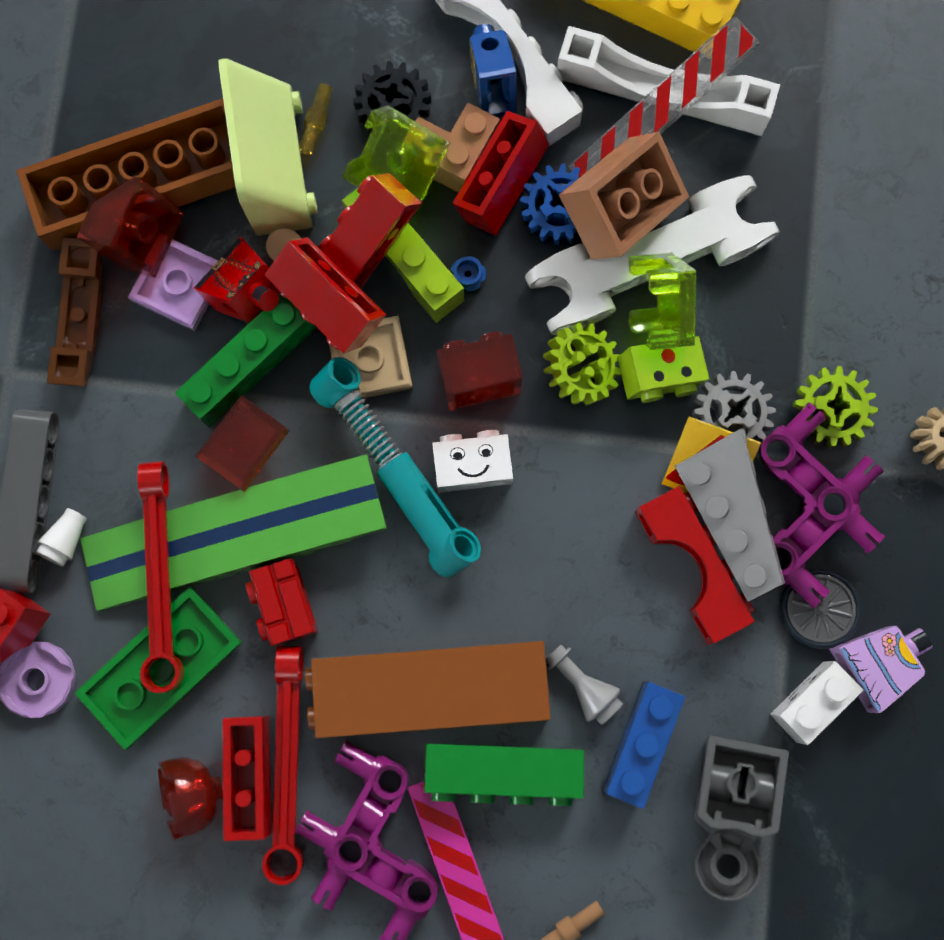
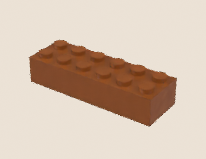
M223 98L16 170L37 235L52 251L61 248L62 238L88 239L236 187Z

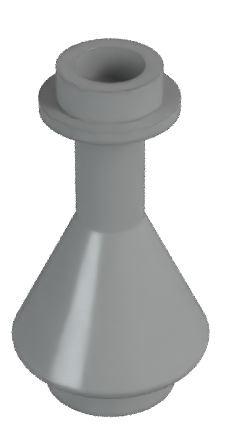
M562 645L558 646L546 658V662L550 665L547 669L551 670L557 667L574 685L586 721L590 722L596 719L600 725L604 724L623 705L617 698L620 694V689L585 675L567 656L571 648L565 649Z

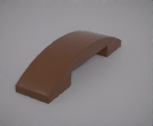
M62 238L58 273L63 277L56 347H50L47 384L86 387L94 360L101 313V242L99 240Z

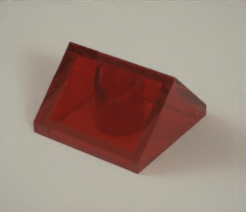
M241 395L195 457L245 492L290 430Z

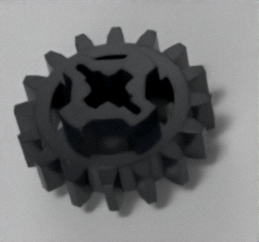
M387 61L385 70H381L375 64L373 65L374 75L362 74L364 85H355V92L358 97L353 99L355 110H359L357 112L359 123L366 122V131L369 134L378 129L379 139L383 140L387 133H392L393 140L398 141L399 133L404 132L407 136L418 117L430 116V107L428 105L432 103L431 92H426L428 90L427 80H419L418 69L408 73L406 63L402 62L398 69H393L392 62ZM406 86L414 92L416 98L413 97V93L406 91ZM369 104H372L373 109L379 110V117L372 112Z

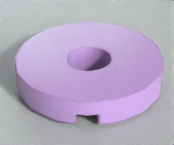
M32 642L29 647L15 652L0 665L1 702L10 712L23 718H43L58 712L69 701L75 689L76 672L71 658L62 648L49 642ZM34 669L41 670L45 677L43 686L37 691L32 690L27 683V677Z

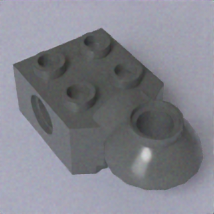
M711 735L705 741L694 820L708 831L710 835L699 847L695 859V870L701 886L711 896L723 901H737L749 896L757 887L761 876V860L753 845L755 841L779 832L789 751ZM721 856H729L737 864V873L732 879L722 877L717 870V862Z

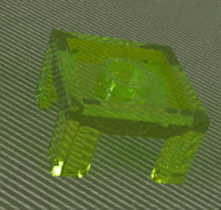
M389 105L371 111L365 128L373 127V130L361 156L348 162L342 178L355 186H360L370 175L390 173L422 202L450 146V142Z
M672 252L629 256V273L631 275L646 274V278L649 280V291L652 294H657V308L631 310L629 312V329L633 333L649 332L646 346L650 350L695 346L696 270Z

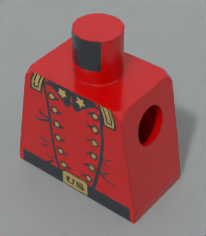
M241 237L237 239L194 287L217 312L248 323L255 319L262 310H273L279 301L278 293L273 286L274 284L265 276L269 269L268 265Z

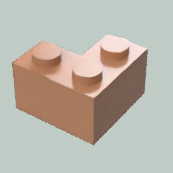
M467 103L451 132L418 117L401 145L403 164L459 193L498 127L500 118L470 103Z

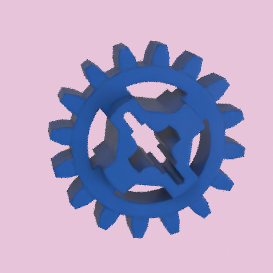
M561 163L559 172H554L552 167L548 165L546 166L545 176L542 177L537 172L533 174L535 185L525 183L524 191L528 196L520 197L521 207L527 209L521 212L523 221L532 220L528 225L530 233L540 230V241L544 242L548 236H553L555 245H559L561 237H566L570 244L574 243V233L577 230L566 209L560 205L554 207L553 200L562 204L559 194L579 179L580 168L575 167L571 173L566 172L565 164ZM541 195L544 204L539 207L540 210L537 212L536 201L538 196ZM553 224H565V225H564V226H554Z

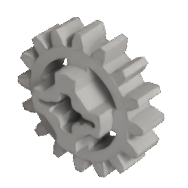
M731 371L726 381L721 374H718L713 379L715 386L709 382L703 385L701 389L705 395L698 394L694 399V402L700 405L701 408L695 409L692 412V417L701 418L703 422L728 431H738L742 428L745 430L747 438L758 442L765 440L766 435L762 430L769 431L773 428L774 423L768 420L767 417L775 414L776 408L767 407L766 403L773 396L771 393L761 394L760 390L764 385L762 381L753 386L750 384L751 374L747 373L742 380H738L736 371ZM727 390H738L743 392V394H730ZM753 402L757 409V418L753 415ZM743 403L737 416L730 418L728 422H724V419L728 416L727 413L733 407ZM710 404H712L711 408L715 410V423H713L710 416Z

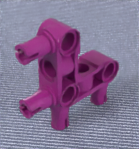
M808 402L786 427L784 425L778 426L765 438L759 447L758 454L760 461L778 482L784 481L802 498L801 503L804 505L801 508L802 513L786 530H779L773 536L775 547L784 549L789 555V564L782 569L784 585L789 584L814 608L821 600L810 591V588L821 598H825L830 590L822 585L805 568L807 565L805 562L837 530L840 532L843 529L867 554L876 545L865 534L876 544L885 538L883 533L881 534L860 514L861 509L859 508V500L861 499L859 495L884 471L876 464L864 475V471L874 462L870 457L864 455L862 460L843 479L832 475L804 448L802 443L826 420V417L819 411L807 422L806 419L817 409ZM772 442L782 443L787 449L785 460L780 462L771 460L766 452L767 445ZM828 494L839 496L843 502V509L838 515H830L824 509L823 502Z
M346 740L341 751L352 756L354 760L340 752L334 763L340 764L364 778L363 783L366 785L343 826L339 825L336 828L307 809L301 818V822L295 829V833H299L324 848L323 853L327 857L326 865L329 868L315 893L312 894L311 899L319 905L327 890L330 891L322 907L333 911L347 882L355 879L394 902L397 907L379 939L391 940L395 932L398 931L399 933L395 940H407L417 920L421 921L423 918H426L436 901L438 893V882L434 875L412 859L406 861L383 848V842L380 841L382 838L380 832L391 813L397 811L404 798L409 784V773L402 764L392 761L384 755L382 757L378 755L375 758ZM394 770L399 773L402 782L399 789L389 791L382 786L381 775L384 771ZM350 840L357 842L362 849L361 858L351 861L344 857L342 853L344 842ZM416 881H423L429 885L431 895L425 900L414 899L409 892V886Z

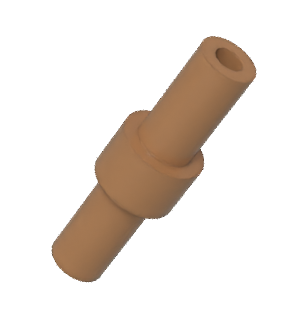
M596 900L572 918L567 915L555 924L557 928L540 940H577L582 936L580 932L605 915V912Z

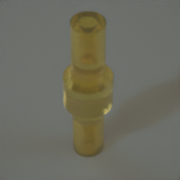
M319 84L313 105L307 109L303 122L306 128L299 147L300 152L303 154H313L319 132L325 128L328 118L326 109L333 89L328 84Z

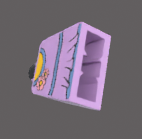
M889 626L851 639L829 650L837 663L863 689L858 697L868 713H881L925 675V669L917 657L930 650L933 646L927 634L920 628L904 637L897 626Z

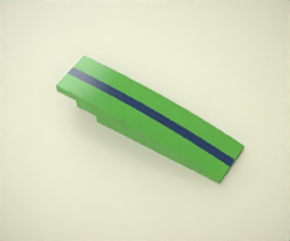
M368 455L296 473L167 511L170 592L265 567L289 558L313 554L317 550L352 541L353 538L386 530L387 526ZM144 519L80 538L96 611L147 599Z

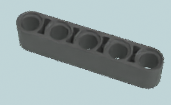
M16 409L12 415L0 496V588L32 594L38 585L42 557L36 551L40 546L37 542L46 531L59 435V417L56 412Z

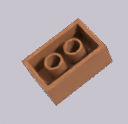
M658 131L628 138L561 192L559 197L591 260L624 255L687 200L689 195Z

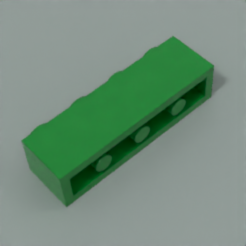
M279 295L278 304L273 310L262 311L184 383L175 394L210 428L312 333L316 327L303 319L300 315V310L289 299Z
M425 744L423 792L431 793V801L455 802V794H471V803H494V795L510 796V804L533 805L534 797H549V805L572 806V798H584V750Z

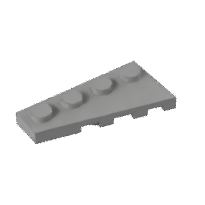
M741 428L675 465V468L749 602L781 586L785 581L774 539L769 530L766 518L767 513L763 499L760 496L756 480L757 475L753 461L750 458L745 430Z

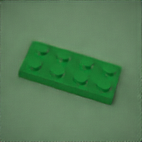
M189 587L171 603L173 655L179 658L184 666V678L178 688L171 692L154 693L146 689L142 684L140 669L143 662L150 657L149 628L146 626L75 692V695L124 750H129L243 644L239 637L193 587ZM160 658L156 660L150 669V677L153 683L159 687H166L173 681L175 676L173 664L168 659Z

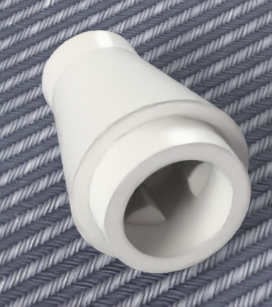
M67 508L64 514L37 542L40 546L36 553L44 559L63 567L67 560L71 561L87 518Z

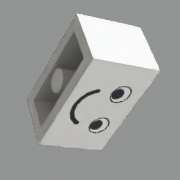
M485 430L478 432L477 438L462 439L461 434H450L441 436L440 442L432 443L438 493L511 485L513 483L508 434L499 435V430Z
M836 661L822 662L770 715L796 743L809 745L863 689Z

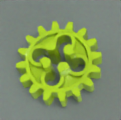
M576 323L569 328L566 327L557 332L556 337L548 341V345L553 350L544 353L543 358L551 361V365L543 370L544 373L553 374L554 379L550 381V387L556 385L561 387L559 392L560 398L571 394L572 404L584 401L585 405H589L597 400L608 397V391L617 388L618 383L613 378L621 375L620 368L615 367V362L618 361L617 357L619 355H613L612 349L617 344L615 341L610 343L605 341L607 335L605 330L595 334L594 324H589L583 328L581 323ZM571 344L574 345L575 351H572ZM596 352L598 353V360L585 365L580 371L570 376L567 374L568 368L581 363L586 357ZM591 377H594L595 384L591 382Z

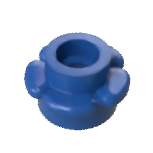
M462 257L456 260L451 267V273H453V276L467 292L480 288V283L486 279V269L475 257ZM469 271L472 275L470 277H466L464 275L465 272Z

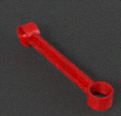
M159 461L140 463L137 470L138 490L143 500L150 657L141 666L140 678L142 684L149 691L166 693L180 686L184 678V666L180 659L173 655L166 508L170 481L166 463ZM160 658L168 659L175 668L174 679L166 687L155 685L150 677L151 666Z
M278 646L275 657L277 711L272 847L266 852L262 861V870L265 877L275 885L292 883L302 872L305 862L302 850L296 845L295 833L300 685L302 683L304 666L302 646ZM276 850H288L295 856L297 869L293 874L281 877L273 872L270 860Z

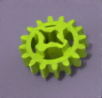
M838 366L830 375L825 367L819 371V379L812 374L805 379L809 387L800 386L797 389L796 393L803 397V399L795 400L792 403V407L802 410L809 402L817 408L806 419L807 422L819 411L826 417V420L822 422L823 427L819 425L812 432L815 434L813 444L816 445L823 439H827V448L832 449L839 440L843 447L851 445V436L857 441L865 437L861 428L870 429L873 427L874 423L867 417L878 412V408L869 406V401L876 397V393L865 392L864 388L869 383L867 379L860 383L855 381L857 371L853 370L847 376H844L842 366ZM828 385L825 396L812 397L819 387ZM847 389L853 393L856 400L847 392ZM833 400L836 407L842 408V411L837 415H834L833 408L828 407V404ZM857 418L852 427L841 431L844 426V419Z

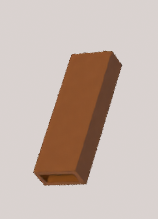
M544 641L311 659V667L305 669L307 691H313L314 706L308 707L307 710L309 730H315V738L551 720Z

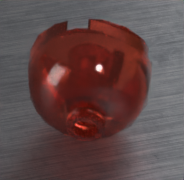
M179 757L158 762L160 767L158 769V780L163 809L167 810L169 817H173V820L166 821L172 839L175 841L202 832L211 824L217 813V800L223 799V787L220 777H212L208 767L194 758Z

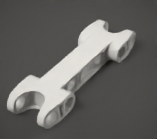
M745 175L725 180L699 191L687 201L693 214L649 232L621 257L591 260L584 244H578L552 255L532 268L525 275L530 288L557 286L563 289L569 296V305L546 323L551 334L557 335V332L566 327L569 328L576 323H581L584 328L589 324L597 323L609 317L616 311V307L611 299L612 296L705 255L713 253L718 265L722 267L749 256L773 240L780 233L775 222L747 223L740 218L736 211V204L752 193L757 187L752 176Z

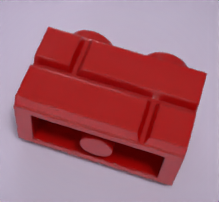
M294 558L249 572L251 582L246 583V590L251 604L258 603L262 618L257 619L256 622L263 641L269 640L270 646L276 647L319 633L301 572Z

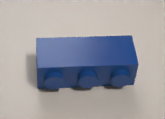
M651 682L642 683L602 791L644 809L686 696Z

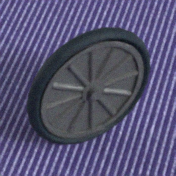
M826 569L808 570L822 585L830 590L829 594L825 598H821L810 588V591L821 600L816 607L812 608L788 584L781 597L780 611L782 620L789 633L800 643L816 649L834 648L849 640L857 630L862 610L860 598L853 585L842 575Z

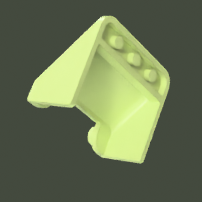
M227 58L219 59V72L236 191L239 202L256 236L269 235L282 228L293 231L313 228L312 215L318 214L314 192L307 193L305 189L295 122L296 114L303 113L299 91L293 92L290 84Z

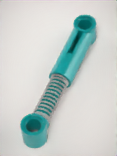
M333 358L311 380L309 387L313 398L320 405L327 408H336L339 414H344L342 419L347 420L346 425H351L350 430L355 431L354 436H359L358 441H363L362 447H367L366 452L370 453L369 458H375L373 463H379L377 466L379 470L376 472L377 476L428 547L429 562L432 568L443 577L451 578L456 576L480 557L481 546L478 538L470 530L461 528L408 452L397 454L400 448L395 450L393 447L396 443L390 444L392 437L387 439L386 435H388V432H382L385 426L379 428L378 425L381 421H374L377 415L371 417L370 414L373 410L367 411L369 404L363 405L365 399H362L361 393H359L361 375L358 368L346 358Z

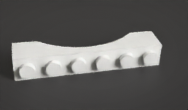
M435 0L446 14L463 18L478 26L490 24L494 27V31L503 30L506 32L512 58L518 68L524 86L526 100L525 117L538 122L550 145L580 126L583 112L580 98L575 92H569L562 83V76L559 70L552 63L548 65L542 57V51L538 42L532 36L527 37L521 29V22L517 14L512 9L507 10L501 0Z
M568 26L557 65L563 81L638 102L643 101V103L656 106L657 88L671 76L670 111L762 136L771 119L780 84L748 75L718 76L710 83L711 76L698 74L696 97L682 108L685 72L651 63L617 46L604 35Z

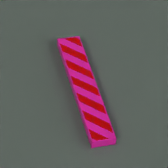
M423 781L409 786L408 791L461 939L505 940L455 802L431 801V793L423 792Z

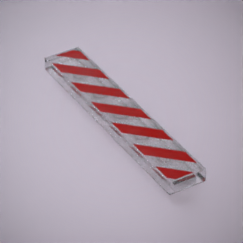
M736 16L731 18L568 166L569 169L573 171L575 167L580 168V178L628 138L658 131L660 134L663 133L759 47L760 41Z

